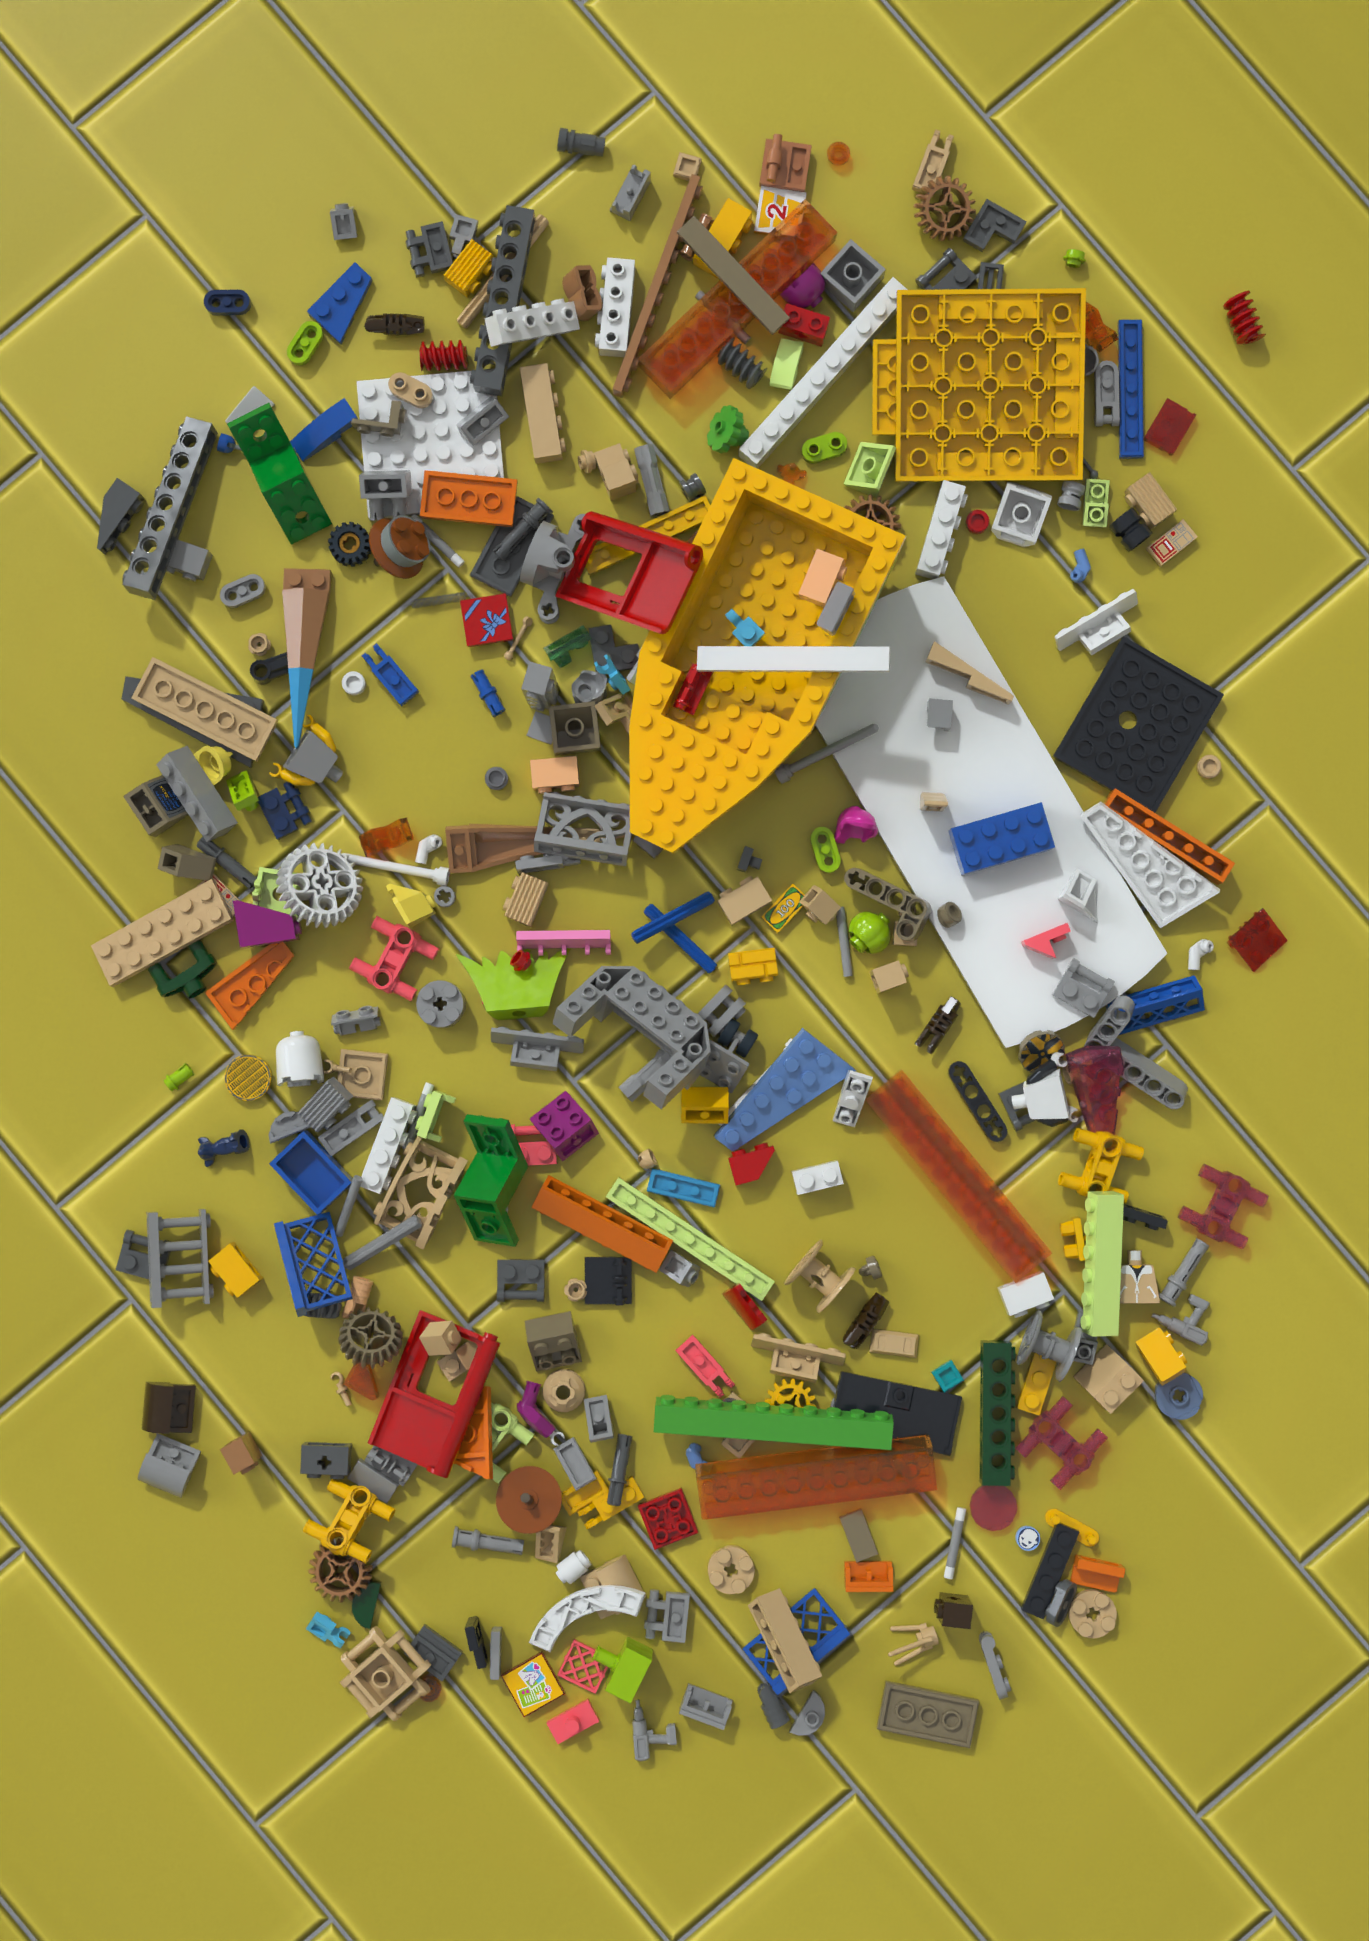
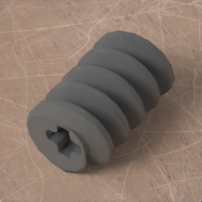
M732 337L718 353V364L723 365L726 363L725 370L730 371L733 369L732 376L737 377L740 375L739 382L747 381L746 387L750 389L760 381L768 368L761 370L762 361L755 365V355L748 359V349L741 353V343L734 347L733 342L735 338Z

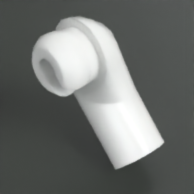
M433 834L421 840L418 844L415 862L427 864L428 854L442 846V838Z
M1202 939L1190 947L1188 970H1200V958L1213 951L1214 945L1212 941Z

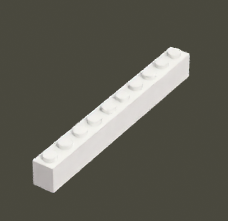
M894 277L890 279L739 448V457L757 469L896 315L897 290L908 289Z

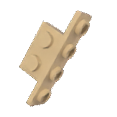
M765 1333L754 1334L751 1342L752 1347L773 1351L770 1368L771 1374L813 1383L817 1381L820 1361L843 1366L846 1358L845 1353H841L840 1350L835 1348L822 1349L812 1343L799 1344L788 1338L780 1340L772 1338L771 1335Z

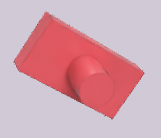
M588 1698L548 1720L546 1724L557 1744H560L598 1723L600 1719Z

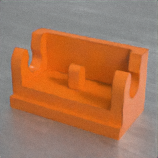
M844 1561L846 1592H893L892 1561H859L857 1563L856 1561Z

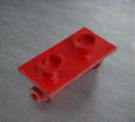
M692 663L673 707L694 716L714 672H698L697 663Z

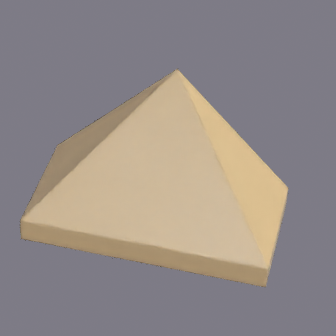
M551 1524L545 1530L536 1533L535 1558L558 1563L567 1527Z

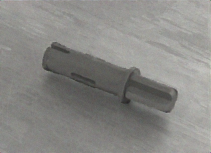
M204 837L198 841L197 847L209 856L217 858L216 863L248 889L254 886L257 877L226 853L224 847L220 848L213 841L206 842Z
M617 1435L611 1478H608L610 1486L607 1504L611 1506L621 1505L624 1484H627L625 1476L633 1438L630 1435Z

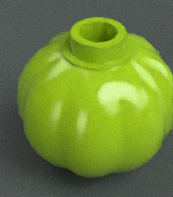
M871 912L857 914L849 925V933L852 937L849 940L850 943L860 953L864 951L870 954L882 952L891 940L888 926L890 920L881 912L878 915Z

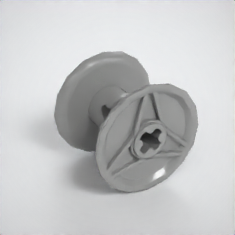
M1037 1310L1023 1336L1018 1351L1017 1364H1024L1031 1352L1042 1355L1044 1360L1049 1358L1058 1362L1055 1377L1061 1382L1068 1373L1077 1353L1082 1328L1075 1327L1067 1340L1057 1337V1333L1053 1331L1047 1333L1040 1330L1043 1314Z

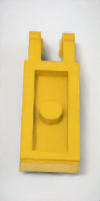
M633 1476L625 1480L627 1484H624L620 1506L607 1504L608 1492L577 1511L579 1516L586 1515L595 1507L599 1512V1515L589 1519L584 1524L586 1529L593 1527L602 1520L609 1519L644 1498V1494Z

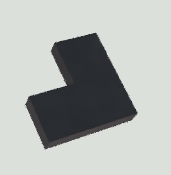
M477 1616L469 1617L465 1626L469 1650L474 1652L477 1669L486 1668L488 1657L479 1618Z

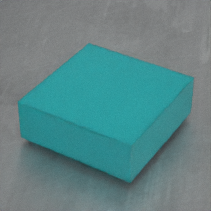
M952 1360L931 1371L944 1393L964 1381Z

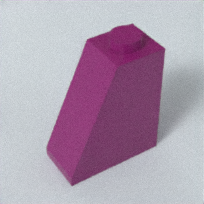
M239 900L233 901L240 948L299 940V934H302L301 922L296 920V916H290V914Z

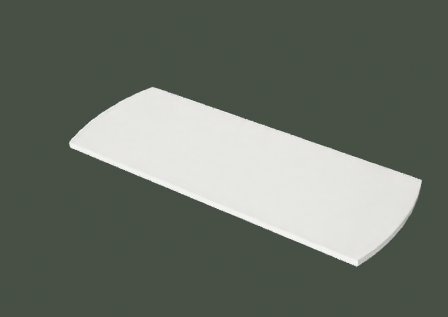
M943 576L914 584L877 600L855 647H890V672H842L815 726L826 745L829 746L871 724L878 725L879 729L876 733L832 755L865 811L875 818L880 837L914 895L926 900L931 905L930 922L1004 1048L1021 1044L1025 1037L1034 1031L1041 1030L1043 1032L1050 1030L1056 1032L1088 1016L1052 995L1073 958L1080 961L1079 964L1105 979L1110 978L1115 981L1102 1003L1101 1009L1142 979L1167 952L1115 864L1080 817L1083 813L1082 808L1015 695L1012 702L1008 705L967 689L966 685L969 679L926 663L932 644L935 641L1014 695ZM929 698L953 700L951 729L949 731H944V728L927 726V702ZM921 793H943L947 798L948 806L943 811H921ZM1042 802L1055 848L961 876L948 832L951 828ZM1076 868L1097 880L1095 892L1098 923L1058 900ZM947 902L955 903L962 913L961 921L950 928L942 926L937 917L938 909ZM1065 923H1068L1071 930L1065 934L1066 939L1053 943L1052 939L1049 940L1056 955L1054 959L1023 947L1021 941ZM1076 972L1071 977L1097 993L1102 988Z

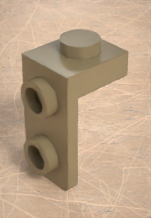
M392 400L389 423L352 418L351 424L359 433L370 434L371 431L380 432L382 436L393 437L394 434L400 435L401 424L406 422L407 410L404 409L401 401Z

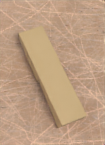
M935 641L933 642L926 663L969 679L966 685L967 689L1008 705L1012 702L1014 695Z

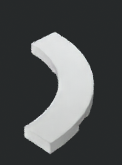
M600 1585L576 1591L557 1602L545 1614L536 1626L529 1643L551 1652L559 1635L571 1622L595 1611H615L637 1617L646 1593L634 1588L616 1585Z

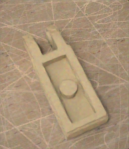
M935 130L931 143L928 144L912 190L922 193V186L928 187L927 182L929 180H933L936 183V177L942 175L950 153L949 149L954 138L953 135L949 134L946 138L944 149L936 147V143L940 138V131Z

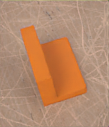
M1075 1554L1070 1581L1077 1585L1115 1593L1117 1592L1119 1578H1124L1125 1568L1122 1564Z

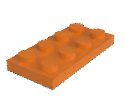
M424 470L420 518L513 527L518 481L517 479Z

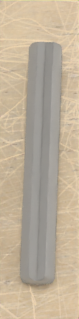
M413 1215L343 1259L344 1267L352 1270L422 1226L421 1219Z

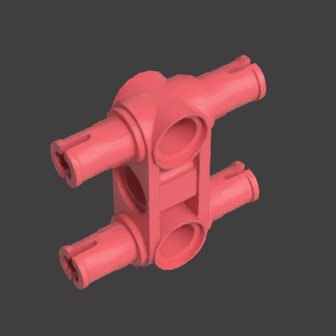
M376 916L371 928L389 937L387 946L376 965L372 966L355 957L349 969L367 978V982L388 994L395 993L412 1001L418 990L400 980V975L412 952L414 953L415 951L434 960L439 948L423 940L422 936L412 929L398 923L394 925ZM403 932H409L411 940L408 944L403 945L399 939L400 935ZM382 973H386L389 976V982L385 986H381L378 983V976Z

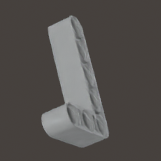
M1117 997L1090 1031L1084 1045L1085 1052L1170 1109L1181 1108L1188 1092L1187 1085L1117 1038L1129 1023L1135 1008V1003L1130 997Z

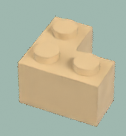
M619 443L594 452L596 464L610 501L637 492L636 484H639L638 474L634 464L629 465L631 460L627 449L622 450Z

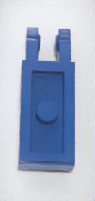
M376 643L373 646L374 651L383 660L376 665L369 654L364 653L362 657L386 689L403 706L418 694L419 691L389 655L387 656Z

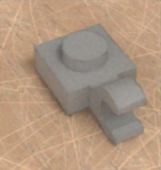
M455 215L449 235L451 240H455L451 252L453 253V258L456 259L465 248V244H468L471 239L474 240L478 220Z

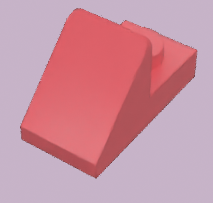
M1065 923L1021 941L1023 947L1054 959L1056 955L1049 940L1052 939L1053 943L1066 939L1065 934L1071 930L1068 923Z

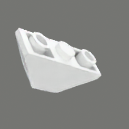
M848 1070L832 1121L855 1128L873 1079L872 1076Z

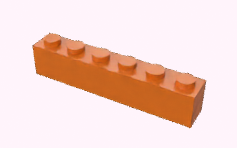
M1116 788L1109 793L1104 801L1106 806L1216 885L1222 884L1235 865L1230 859Z
M548 1175L531 1207L657 1273L673 1242L672 1239L550 1175Z

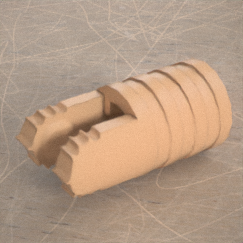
M353 1276L350 1287L353 1299L346 1301L342 1313L343 1318L348 1319L353 1312L357 1315L359 1309L365 1312L374 1281L360 1276Z

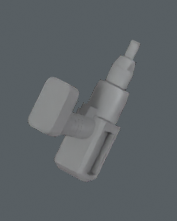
M1190 1294L1188 1298L1189 1304L1196 1308L1190 1318L1185 1316L1183 1321L1174 1317L1169 1318L1165 1315L1152 1314L1151 1317L1157 1319L1159 1323L1166 1326L1171 1332L1201 1346L1207 1342L1208 1332L1195 1326L1210 1302Z
M635 1700L636 1707L634 1708V1719L632 1720L635 1760L646 1761L650 1758L649 1744L677 1745L675 1723H669L666 1726V1734H653V1729L647 1730L646 1719L643 1716L642 1707H640V1700Z

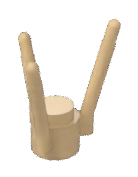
M926 1623L891 1626V1631L919 1630L920 1632L916 1633V1642L889 1652L888 1656L891 1657L920 1647L896 1660L894 1665L897 1666L926 1650L933 1649V1646L939 1644L934 1626L927 1627Z

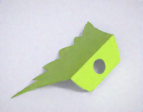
M567 948V955L569 954L571 948ZM525 949L524 952L530 953L531 964L525 971H515L514 967L510 965L512 958L504 951H500L496 966L485 957H482L483 966L465 956L456 954L472 978L486 1012L497 1020L542 1017L550 1006L552 993L567 955H562V950H560L548 960V952L545 951L543 956H540L535 963L530 950Z

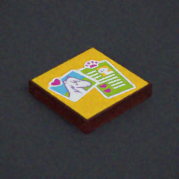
M543 1651L501 1674L523 1717L565 1695V1690Z

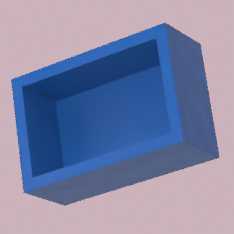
M308 1130L299 1134L269 1163L317 1215L322 1214L350 1187L353 1180L347 1171L330 1156L327 1150Z

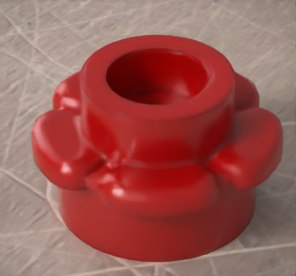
M519 950L513 955L510 965L514 967L515 971H525L531 964L530 953Z

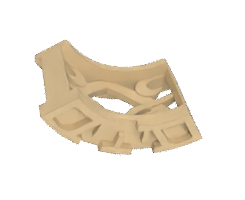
M417 1136L414 1143L409 1142L403 1154L406 1157L396 1173L383 1202L379 1201L373 1214L377 1215L374 1224L379 1225L380 1223L392 1229L415 1215L419 1208H426L428 1211L426 1217H423L421 1212L417 1214L421 1219L422 1226L406 1236L416 1242L415 1246L424 1250L434 1233L447 1199H450L464 1173L468 1160L462 1157L458 1159L422 1141V1138ZM419 1151L433 1158L431 1167L426 1168L427 1160L425 1157H423L421 1164L415 1162V1157ZM438 1161H440L452 1167L453 1169L436 1166ZM408 1166H410L414 1172L404 1176ZM434 1175H438L435 1181H442V1186L439 1189L433 1187ZM428 1176V1190L437 1198L435 1203L421 1202L411 1209L407 1200L405 1185L415 1179ZM396 1190L399 1201L392 1200ZM395 1207L397 1213L394 1216H400L405 1213L406 1217L403 1221H400L387 1214L389 1209Z

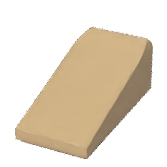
M921 793V811H943L948 806L947 798L943 793Z

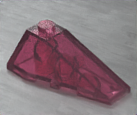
M1084 1046L1065 1054L1071 1081L1087 1130L1094 1133L1097 1131H1107L1115 1135L1118 1110L1116 1109L1117 1097L1121 1094V1088L1119 1087L1120 1076H1123L1124 1073L1121 1048L1119 1046Z

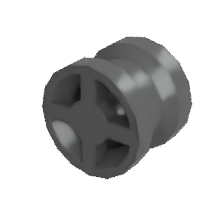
M696 473L692 474L687 481L682 480L679 482L689 502L694 501L698 495L706 494L705 487Z

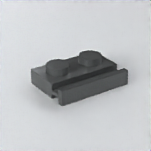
M426 1624L423 1625L411 1642V1645L421 1657L432 1664L427 1671L441 1681L444 1680L463 1652Z

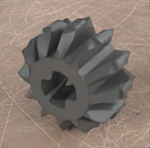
M310 1293L308 1295L309 1304L318 1302L323 1294ZM341 1302L308 1311L307 1315L304 1316L335 1319L339 1317Z

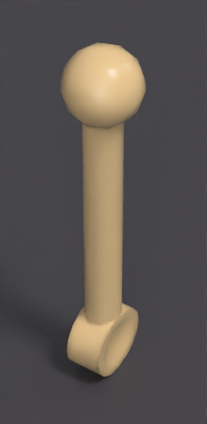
M524 617L521 630L509 651L504 654L506 660L513 658V652L527 626L532 625V618Z

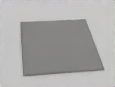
M536 711L526 736L551 745L550 716Z

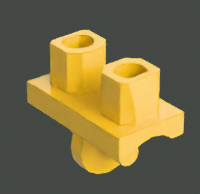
M1078 1216L1071 1217L1070 1221L1059 1224L1061 1236L1074 1235L1075 1244L1063 1245L1064 1257L1077 1258L1079 1261L1085 1260L1083 1248L1086 1235H1083L1081 1218Z

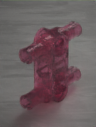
M1203 1164L1198 1176L1216 1184L1217 1188L1205 1213L1200 1214L1183 1206L1178 1214V1218L1195 1226L1199 1233L1217 1242L1225 1241L1243 1249L1248 1241V1237L1231 1229V1221L1243 1199L1264 1207L1269 1195L1251 1187L1249 1181L1241 1176H1237L1229 1171L1221 1172L1207 1164ZM1232 1179L1238 1182V1188L1234 1192H1231L1228 1186ZM1215 1221L1218 1229L1215 1233L1210 1234L1208 1225Z
M1063 1396L1049 1412L1046 1410L1033 1420L1032 1425L1028 1428L1029 1434L1015 1448L1026 1458L1039 1443H1045L1064 1461V1466L1050 1481L1060 1490L1074 1475H1080L1082 1471L1089 1469L1092 1460L1095 1458L1094 1453L1108 1439L1097 1428L1083 1444L1082 1442H1077L1059 1425V1421L1073 1405ZM1044 1421L1049 1422V1430L1044 1433L1039 1432L1040 1423ZM1077 1454H1084L1085 1459L1082 1464H1074V1457Z

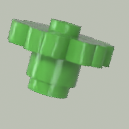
M731 405L723 406L720 413L717 412L710 422L711 430L707 434L708 446H711L712 450L718 453H726L730 446H742L748 439L749 431L743 425V413L739 412L738 408Z

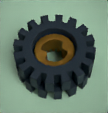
M344 522L341 523L342 526L340 527L337 525L335 527L336 530L330 533L331 538L328 539L330 544L329 550L333 557L344 566L350 565L355 567V564H363L362 561H366L368 554L372 552L369 544V534L358 523L356 525L354 522H349V524ZM349 539H355L356 546H352V550L344 548V544Z

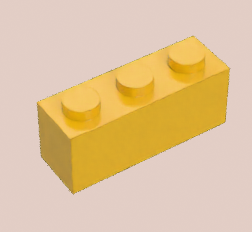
M728 198L710 227L709 232L730 254L738 251L742 243L740 240L743 233L747 234L753 225L752 211ZM694 254L693 265L717 278L709 267Z

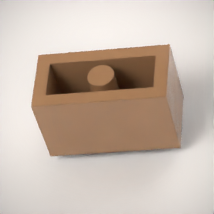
M250 1431L232 1440L220 1449L233 1475L239 1471L243 1475L254 1469L259 1464L257 1460L263 1456Z

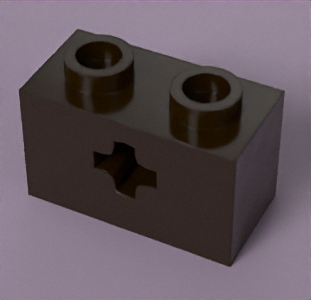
M940 1592L939 1599H935L934 1613H936V1618L939 1619L941 1625L971 1629L973 1604L968 1595Z

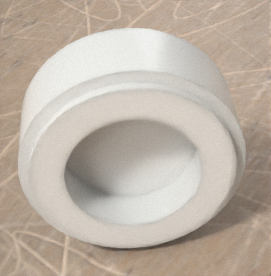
M352 671L343 677L342 687L349 695L356 696L365 690L366 681L360 673Z

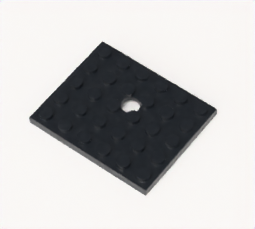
M1123 636L1052 757L1110 791L1116 788L1156 813L1224 694ZM1126 711L1132 712L1135 715L1136 725L1131 729L1121 727L1119 724L1121 713Z

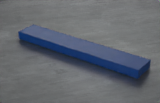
M1119 320V459H1142L1144 457L1142 320Z

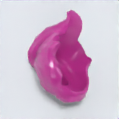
M859 806L846 808L837 820L834 834L835 842L844 844L849 838H860L864 843L868 839L876 837L878 828L875 818L869 812L861 810Z

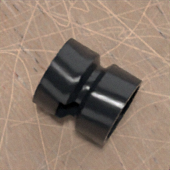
M1134 508L1126 511L1109 525V528L1116 537H1122L1121 543L1128 552L1135 549L1153 534L1145 523L1141 524L1139 522L1141 517Z

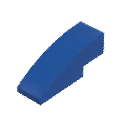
M343 398L308 424L290 442L304 462L341 438L340 434L352 427V418H358L346 399Z

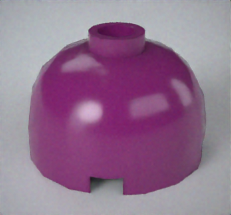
M813 263L780 296L788 304L804 309L810 305L814 308L823 300L821 294L825 290V279L820 274L819 268Z

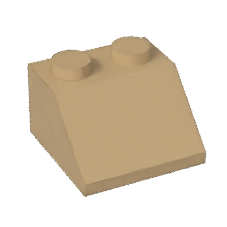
M1107 1344L1095 1354L1093 1365L1085 1364L1073 1376L1110 1414L1144 1381Z

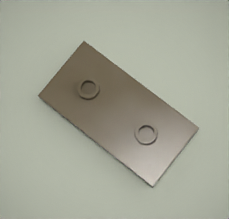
M885 1681L877 1729L970 1748L979 1700Z

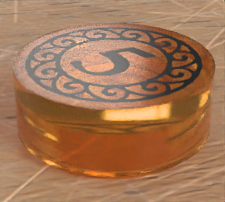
M424 1677L422 1680L429 1685L431 1691L426 1696H421L420 1698L426 1702L435 1701L441 1693V1683L436 1677Z

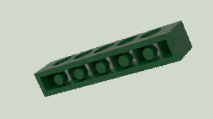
M980 1340L979 1482L982 1486H1011V1480L1015 1478V1467L1011 1465V1456L1015 1455V1443L1011 1441V1432H1015V1418H1011V1408H1015V1394H1011V1385H1015V1370H1011V1361H1015L1016 1351L1010 1341ZM998 1359L1003 1360V1369L994 1371L992 1368L993 1362ZM997 1383L1003 1384V1392L999 1395H994L992 1393L993 1386ZM996 1407H1002L1004 1410L1003 1416L998 1419L993 1418L992 1411ZM996 1431H1002L1004 1434L1000 1442L992 1441V1435ZM995 1455L1003 1456V1462L999 1466L992 1465V1458Z

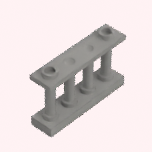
M199 1209L198 1217L162 1219V1216L158 1217V1212H146L150 1307L161 1308L162 1302H165L166 1299L201 1296L204 1304H210V1298L214 1297L213 1284H209L207 1228L211 1226L210 1213L206 1214V1209ZM199 1226L200 1240L163 1242V1240H159V1231H163V1228ZM200 1249V1264L171 1266L160 1264V1254H164V1252ZM201 1273L202 1287L165 1290V1287L161 1288V1278H165V1275Z

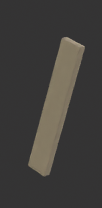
M695 216L677 231L678 236L771 335H774L789 321L790 317Z

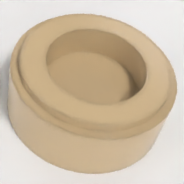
M1206 755L1197 763V772L1205 779L1214 778L1221 771V762L1214 755Z

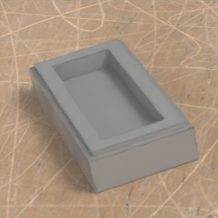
M575 1437L554 1448L576 1491L597 1479Z
M494 1626L491 1630V1680H499L501 1676L502 1627Z

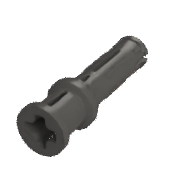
M537 498L536 504L527 513L524 512L522 514V520L493 549V552L504 561L533 529H538L540 522L548 514L551 515L553 511L540 498Z

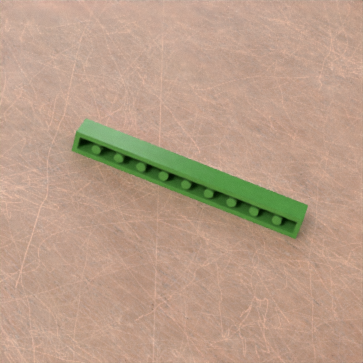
M662 1395L661 1397H656L653 1432L891 1450L894 1422L893 1415L885 1411L867 1413L861 1409L841 1411V1409L836 1407L817 1409L815 1406L807 1405L801 1408L794 1407L791 1404L774 1406L766 1402L747 1404L742 1400L722 1402V1400L717 1398L707 1401L699 1400L696 1397L680 1399L672 1395Z

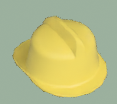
M204 746L193 754L213 785L221 781L231 770L230 757L233 753L226 752L222 747Z

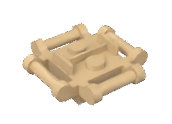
M374 1626L369 1631L368 1636L351 1651H346L340 1657L350 1673L339 1683L344 1688H348L366 1709V1714L370 1719L381 1710H384L391 1720L397 1721L402 1716V1712L421 1696H426L431 1691L429 1685L421 1680L419 1676L432 1664L421 1657L404 1637L405 1633L401 1629L387 1640L382 1630ZM375 1642L379 1648L358 1665L355 1659ZM397 1643L418 1668L413 1671L393 1645ZM410 1685L415 1688L396 1706L391 1703Z

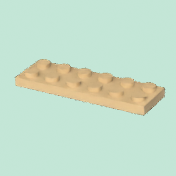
M152 657L132 696L133 700L258 762L278 723L277 719Z
M210 879L94 943L91 947L109 986L115 987L231 923L234 919L215 880Z

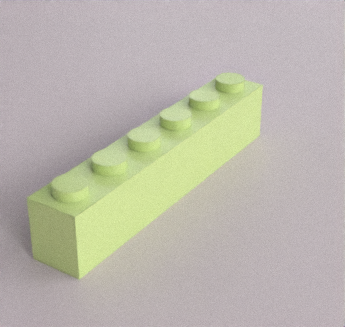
M1088 1191V1197L1085 1200L1087 1221L1084 1224L1086 1245L1083 1248L1085 1269L1082 1272L1084 1292L1081 1296L1083 1316L1080 1323L1082 1332L1092 1337L1119 1336L1124 1194L1115 1191Z

